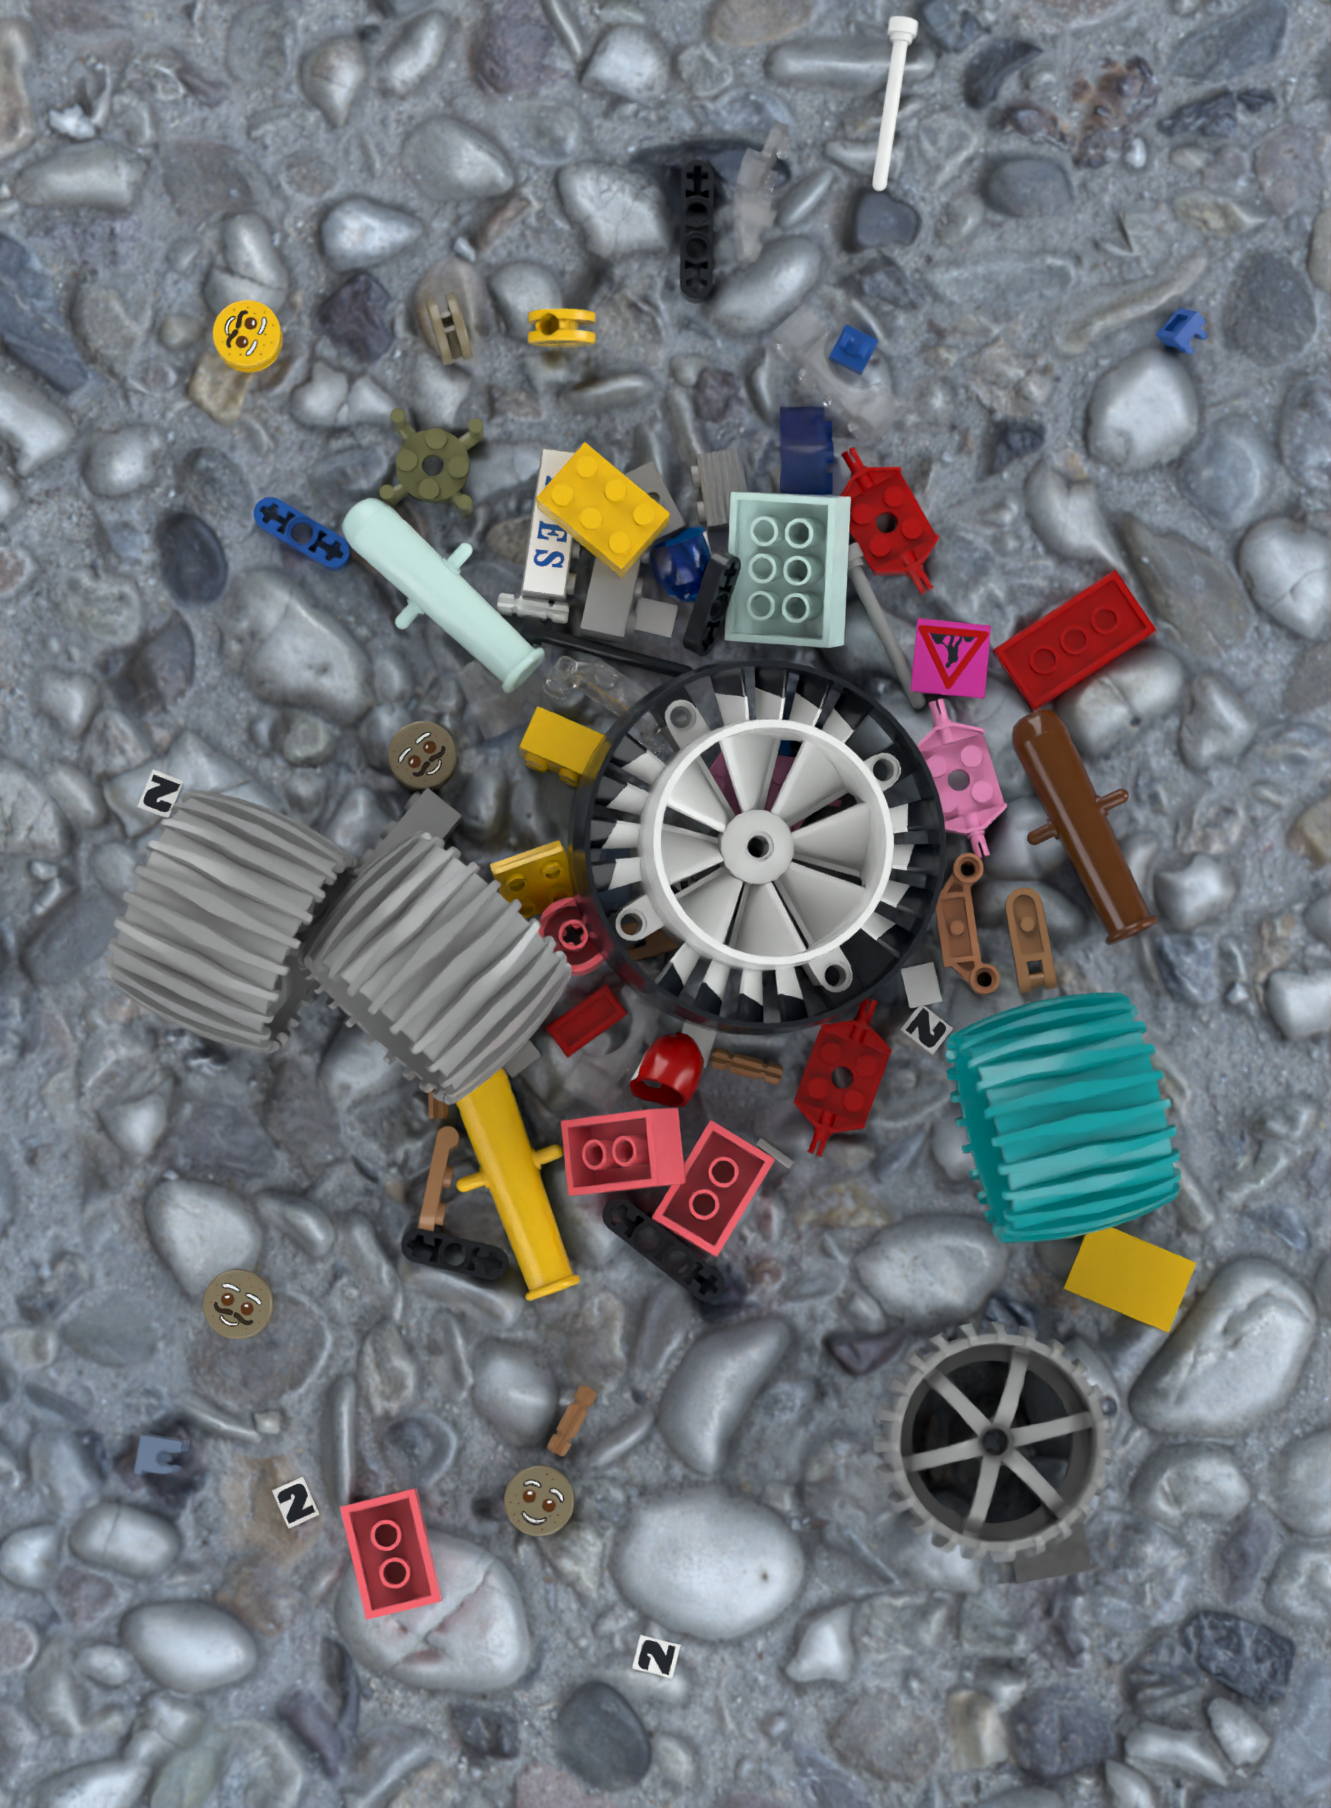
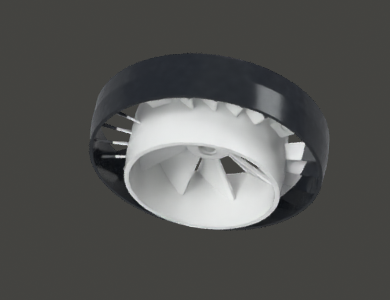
M741 659L710 664L683 673L640 698L614 722L590 756L579 779L568 825L567 855L573 895L582 922L606 963L628 987L662 1012L685 1023L726 1034L759 1036L790 1033L812 1028L833 1020L856 1008L874 995L900 970L921 941L935 912L945 871L946 834L939 793L927 763L908 732L879 702L855 685L831 673L810 666L780 660ZM744 669L755 670V720H749ZM789 673L799 675L789 721L782 720ZM708 676L711 678L724 723L723 727L710 731L684 687L691 682ZM833 689L841 695L825 725L820 730L815 728V725L830 690ZM673 709H679L684 712L686 724L683 728H677L671 723L670 714ZM648 710L674 751V754L664 763L628 733ZM868 714L890 737L892 742L864 760H861L844 743ZM781 740H794L802 743L771 811L764 810ZM718 741L742 813L735 815L700 756L704 750ZM877 761L883 763L887 768V777L884 781L878 780L873 774V766ZM609 762L648 783L645 790L606 773L605 770ZM912 774L921 800L889 809L883 791ZM846 793H850L855 797L857 805L790 832L789 827ZM594 804L635 814L633 823L592 816ZM666 806L719 831L718 837L662 823ZM927 830L928 844H894L893 833ZM752 837L762 842L763 852L759 858L752 856L748 851V842ZM630 848L631 858L591 862L590 849ZM793 858L860 877L862 885L853 884L791 862ZM716 864L720 865L721 868L674 895L670 887L671 884ZM891 868L927 874L925 888L888 880ZM771 881H773L776 885L779 893L781 894L792 916L794 917L805 939L807 940L809 944L808 949L805 947L798 931L796 930L789 914L787 913ZM635 882L640 896L606 917L597 893ZM743 884L744 889L729 946H726L724 942ZM880 900L916 917L910 931L874 912ZM626 914L633 916L637 921V930L633 935H627L621 929V920ZM660 928L680 949L656 979L653 980L638 966L625 949ZM860 928L895 956L884 971L865 988L839 947ZM698 959L709 963L710 966L693 1004L690 1005L678 997ZM802 965L828 1010L808 1017L794 966ZM829 966L835 967L840 974V979L834 987L830 986L825 980V971ZM730 970L743 971L735 1020L719 1016ZM775 970L780 1012V1022L764 1023L762 971Z

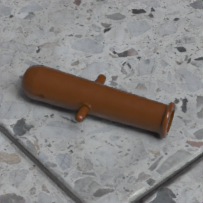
M1038 710L1022 717L1012 728L1013 749L1048 816L1047 824L1028 833V843L1038 845L1052 837L1060 840L1108 934V937L1105 939L1107 945L1110 946L1154 926L1158 923V917L1155 915L1150 916L1107 818V815H1109L1108 810L1128 800L1129 794L1127 790L1118 789L1103 797L1096 794L1077 748L1072 741L1069 730L1056 713L1051 710Z

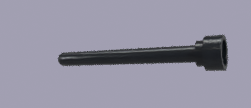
M527 615L525 616L520 634L532 647L534 644L541 646L543 642L671 677H677L693 670L688 665L546 628V624L540 623L539 618Z

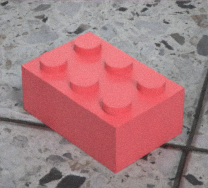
M678 1108L647 1109L561 1121L568 1196L686 1184Z
M710 1120L684 1163L686 1184L671 1185L652 1216V1220L717 1258L774 1163L775 1158Z
M417 1488L340 1507L366 1620L443 1600Z

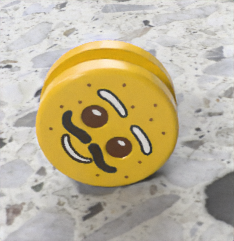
M241 300L228 305L219 313L213 326V341L220 358L230 368L239 372L254 373L264 370L273 364L281 352L283 334L279 321L273 311L260 302Z
M558 308L539 309L528 313V323L534 324L537 330L528 332V343L531 345L583 347L596 343V333L578 330V326L596 323V314L592 311Z

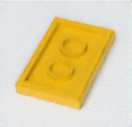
M1111 1227L1084 1235L1063 1289L1169 1333L1197 1263Z

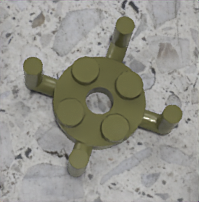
M400 408L393 409L390 414L392 425L404 440L396 457V471L400 483L394 487L383 485L379 490L381 500L391 507L407 495L421 502L435 504L451 501L463 517H470L474 512L473 502L470 496L462 493V490L466 486L470 472L467 450L484 438L482 421L478 418L471 419L468 423L469 431L458 439L440 428H431L416 433L407 422L405 412ZM429 458H438L443 462L444 468L440 474L430 476L423 471L424 462Z

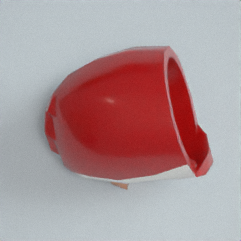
M680 1032L665 1034L659 1037L646 1051L630 1081L629 1087L633 1096L664 1106L685 1107L697 1090L703 1075L704 1058L694 1038ZM642 1080L656 1081L661 1083L662 1086L660 1088L649 1087Z

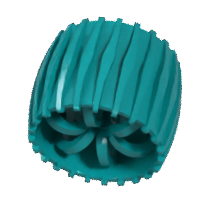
M1120 992L1086 993L1035 1001L986 1017L949 1036L946 1042L948 1049L946 1061L954 1063V1067L947 1070V1078L950 1081L956 1080L957 1090L950 1093L951 1102L960 1103L962 1113L961 1117L955 1119L956 1127L965 1126L969 1144L961 1146L963 1154H972L976 1167L969 1171L971 1180H980L983 1191L977 1193V1199L980 1204L989 1205L990 1210L986 1211L984 1216L988 1223H996L992 1225L991 1229L1000 1242L1052 1241L1095 1233L1143 1216L1173 1201L1180 1191L1178 1181L1181 1179V1170L1173 1168V1163L1180 1160V1151L1177 1148L1171 1149L1170 1138L1177 1135L1175 1125H1167L1164 1109L1172 1105L1170 1098L1161 1099L1157 1081L1164 1079L1162 1070H1153L1149 1056L1156 1053L1153 1044H1144L1141 1034L1147 1031L1146 1025L1143 1021L1134 1020V1017L1138 1015V1010L1135 1005L1130 1004V998L1127 995H1123Z

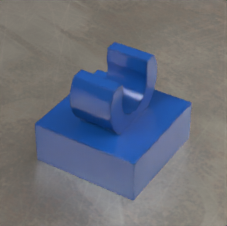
M1178 308L1158 331L1156 336L1164 345L1177 347L1181 352L1193 355L1195 351L1190 346L1189 341L1193 336L1199 340H1206L1207 334L1201 328L1206 320L1198 311Z
M846 324L829 355V360L861 376L878 345V340Z

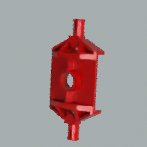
M855 447L850 448L849 452L846 450L841 454V457H843L851 471V479L840 496L851 497L849 532L854 541L858 542L874 576L906 575L907 578L910 577L919 595L925 594L926 590L929 592L934 587L923 570V564L936 546L940 536L935 534L901 474V467L864 466ZM881 515H890L896 520L897 528L891 533H883L876 526L877 518Z
M869 998L862 1002L856 1018L854 1017L851 1021L823 1024L820 1027L793 1102L795 1107L814 1126L813 1131L815 1132L807 1150L810 1154H814L817 1143L820 1141L816 1156L822 1157L828 1138L833 1133L865 1128L869 1112L892 1052L891 1048L871 1027L870 1021L878 1004L875 1000H871L867 1013H865ZM840 1067L847 1068L853 1077L851 1085L843 1089L837 1088L831 1081L832 1072Z

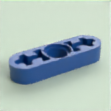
M275 497L263 498L256 504L254 519L262 531L328 570L338 571L349 563L351 550L343 537ZM274 507H277L278 516L286 522L289 515L294 517L287 523L284 534L280 533L283 526L279 522L270 520L268 524L264 523L265 516L262 513L264 509L271 511ZM300 524L308 525L313 530L311 540L304 544L297 543L292 539L293 529ZM320 534L325 535L322 542L326 546L334 548L336 544L341 545L339 549L343 555L341 559L334 557L331 561H328L327 552L317 546L316 553L311 552L318 544Z

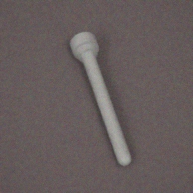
M858 542L848 546L847 573L912 707L921 709L925 705V698L922 693L910 692L912 671L861 567L864 565L861 559L864 557V554Z

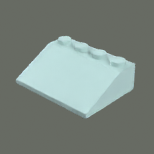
M731 492L728 553L740 559L741 569L725 615L724 640L823 648L844 645L851 497Z

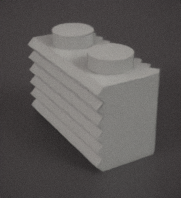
M740 448L696 455L697 465L690 466L693 488L700 487L702 501L696 502L699 524L706 523L707 533L729 530L731 492H747Z

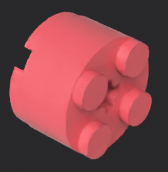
M563 898L546 908L539 920L541 927L537 932L543 939L551 936L556 941L553 952L562 951L567 957L566 962L572 968L571 976L586 975L601 966L605 960L595 947L582 922L575 899ZM569 929H573L575 933L580 931L584 933L580 936L581 943L575 946L573 942L565 943V940L568 938L567 931Z

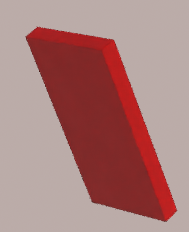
M1115 569L994 648L992 653L1032 712H1035L1154 634L1157 629Z

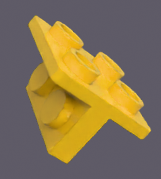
M560 840L489 864L494 879L501 884L498 888L500 895L509 904L517 899L522 904L518 912L524 919L543 913L546 908L560 899L574 898L569 877L568 858Z

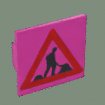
M917 618L910 692L984 699L991 625Z

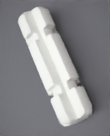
M501 593L498 597L497 612L500 615L512 616V613H516L517 617L525 618L526 615L539 618L542 621H547V618H550L552 622L562 624L568 621L570 607L567 602L554 601V604H552L547 599L520 596L518 599L512 594Z

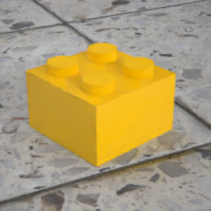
M537 706L519 746L521 758H524L526 761L525 766L543 774H545L547 769L554 771L560 776L559 780L577 788L579 779L590 756L604 735Z

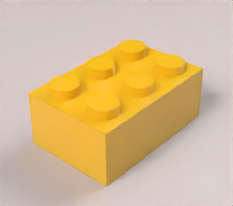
M586 442L582 444L536 497L538 509L621 578L670 523V513Z

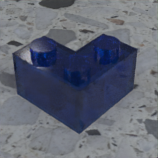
M780 407V493L833 494V473L826 472V463H833L834 460L832 421H825L824 407Z

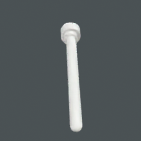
M894 16L889 19L887 34L890 36L893 48L872 186L876 191H882L887 186L907 46L912 44V39H915L917 35L918 21L909 17Z

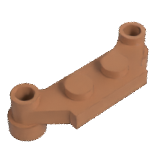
M965 853L960 855L954 862L953 873L940 892L935 909L943 968L951 967L971 986L974 992L980 995H988L993 993L999 986L1000 974L994 966L981 962L970 890L972 884L977 882L983 873V863L977 855ZM961 866H970L973 870V875H963L961 873ZM979 975L987 976L990 981L989 986H980L977 982V977Z

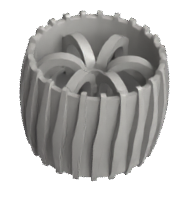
M194 789L182 796V802H175L171 807V812L175 816L173 819L163 818L159 824L160 830L164 831L159 841L150 840L146 846V849L152 852L146 866L137 865L134 873L139 875L140 879L134 893L128 891L124 893L123 900L129 903L125 916H117L115 918L114 926L120 929L118 939L111 938L109 940L108 949L114 953V956L106 958L105 966L108 968L106 977L111 985L127 997L172 1024L226 1045L271 1054L281 1048V1042H287L291 1037V1033L287 1028L289 1026L298 1027L302 1019L297 1015L300 1007H310L313 1002V998L307 994L315 979L305 980L301 971L297 968L296 959L321 918L342 892L358 877V861L320 833L282 813L240 798Z
M416 831L376 859L342 892L307 939L296 959V965L305 980L315 979L311 984V988L315 993L320 994L324 990L328 994L329 998L325 1004L331 1010L339 1006L348 1015L343 1021L348 1028L356 1023L368 1035L363 1041L367 1046H370L375 1041L387 1052L383 1058L384 1061L392 1064L397 1060L405 1067L402 1075L410 1081L417 1076L422 1080L419 1084V1088L422 1091L429 1093L435 1089L433 1097L440 1102L443 1101L445 1104L451 1105L473 1092L491 1078L524 1046L561 996L572 975V968L566 962L567 957L562 951L553 952L556 941L551 936L543 939L537 931L541 927L538 920L532 918L527 922L518 912L522 904L517 899L509 904L496 892L501 886L498 881L493 880L490 884H487L477 875L480 870L478 864L471 862L466 866L458 860L461 855L458 849L451 847L445 851L442 849L444 841L437 836L432 838L428 832Z
M988 1322V1334L977 1335L975 1323L957 1327L959 1335L957 1340L949 1342L944 1332L927 1340L933 1351L923 1357L915 1349L903 1361L909 1368V1371L903 1378L895 1373L892 1375L885 1387L886 1390L893 1393L889 1404L879 1402L875 1415V1420L884 1423L882 1434H873V1452H883L885 1464L876 1466L880 1483L886 1484L891 1482L895 1490L887 1498L896 1513L908 1509L912 1514L907 1519L906 1525L919 1537L931 1530L933 1531L931 1545L946 1553H950L959 1544L961 1558L973 1561H982L986 1551H990L994 1562L1014 1561L1016 1550H1021L1027 1558L1044 1552V1542L1050 1539L1055 1544L1061 1543L1072 1534L1069 1526L1076 1520L1080 1523L1084 1522L1093 1511V1508L1088 1504L1094 1495L1100 1496L1103 1493L1107 1480L1102 1478L1105 1465H1110L1113 1458V1448L1107 1447L1106 1435L1112 1432L1110 1415H1103L1099 1403L1104 1401V1396L1097 1384L1090 1386L1084 1377L1088 1373L1087 1367L1078 1358L1070 1362L1062 1356L1066 1347L1055 1339L1050 1338L1046 1345L1035 1341L1038 1333L1037 1330L1020 1326L1017 1336L1006 1334L1007 1323ZM993 1360L1010 1363L1001 1400L996 1412L990 1418H986L945 1377L951 1371L974 1362ZM1026 1369L1041 1378L1059 1397L1066 1410L1067 1417L1024 1427H1014L1012 1425ZM930 1389H934L968 1424V1428L971 1430V1437L958 1444L913 1454L912 1429L914 1419L922 1400ZM997 1432L1000 1437L997 1438L996 1442L1000 1450L995 1451L992 1448L984 1450L985 1439L983 1435L985 1433L993 1435ZM1071 1433L1069 1463L1064 1478L1055 1491L1018 1452V1449L1021 1445ZM976 1457L979 1462L980 1472L975 1495L967 1517H961L941 1505L927 1490L917 1470ZM1002 1465L1011 1469L1043 1501L1040 1507L1022 1517L999 1523L984 1522L999 1467Z

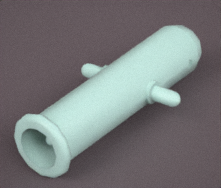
M368 498L358 502L350 509L342 524L347 542L354 551L408 598L407 602L409 604L395 620V624L399 629H406L419 613L422 615L426 614L503 682V691L506 693L517 689L533 674L545 657L544 650L542 648L534 649L459 575L461 572L459 568L472 554L473 549L469 543H462L448 559L442 558L387 503L379 499Z

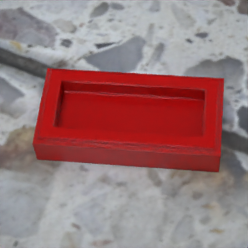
M605 984L545 1028L568 1059L625 1018L628 1013L607 984Z

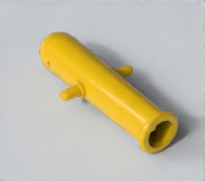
M502 1067L477 1089L456 1102L480 1164L479 1172L460 1178L456 1186L460 1192H468L484 1185L486 1189L489 1188L529 1289V1292L525 1294V1298L528 1301H532L574 1286L581 1282V1277L573 1275L539 1172L542 1164L561 1158L563 1148L558 1144L535 1151L534 1147L531 1148L515 1096L511 1090L508 1075Z

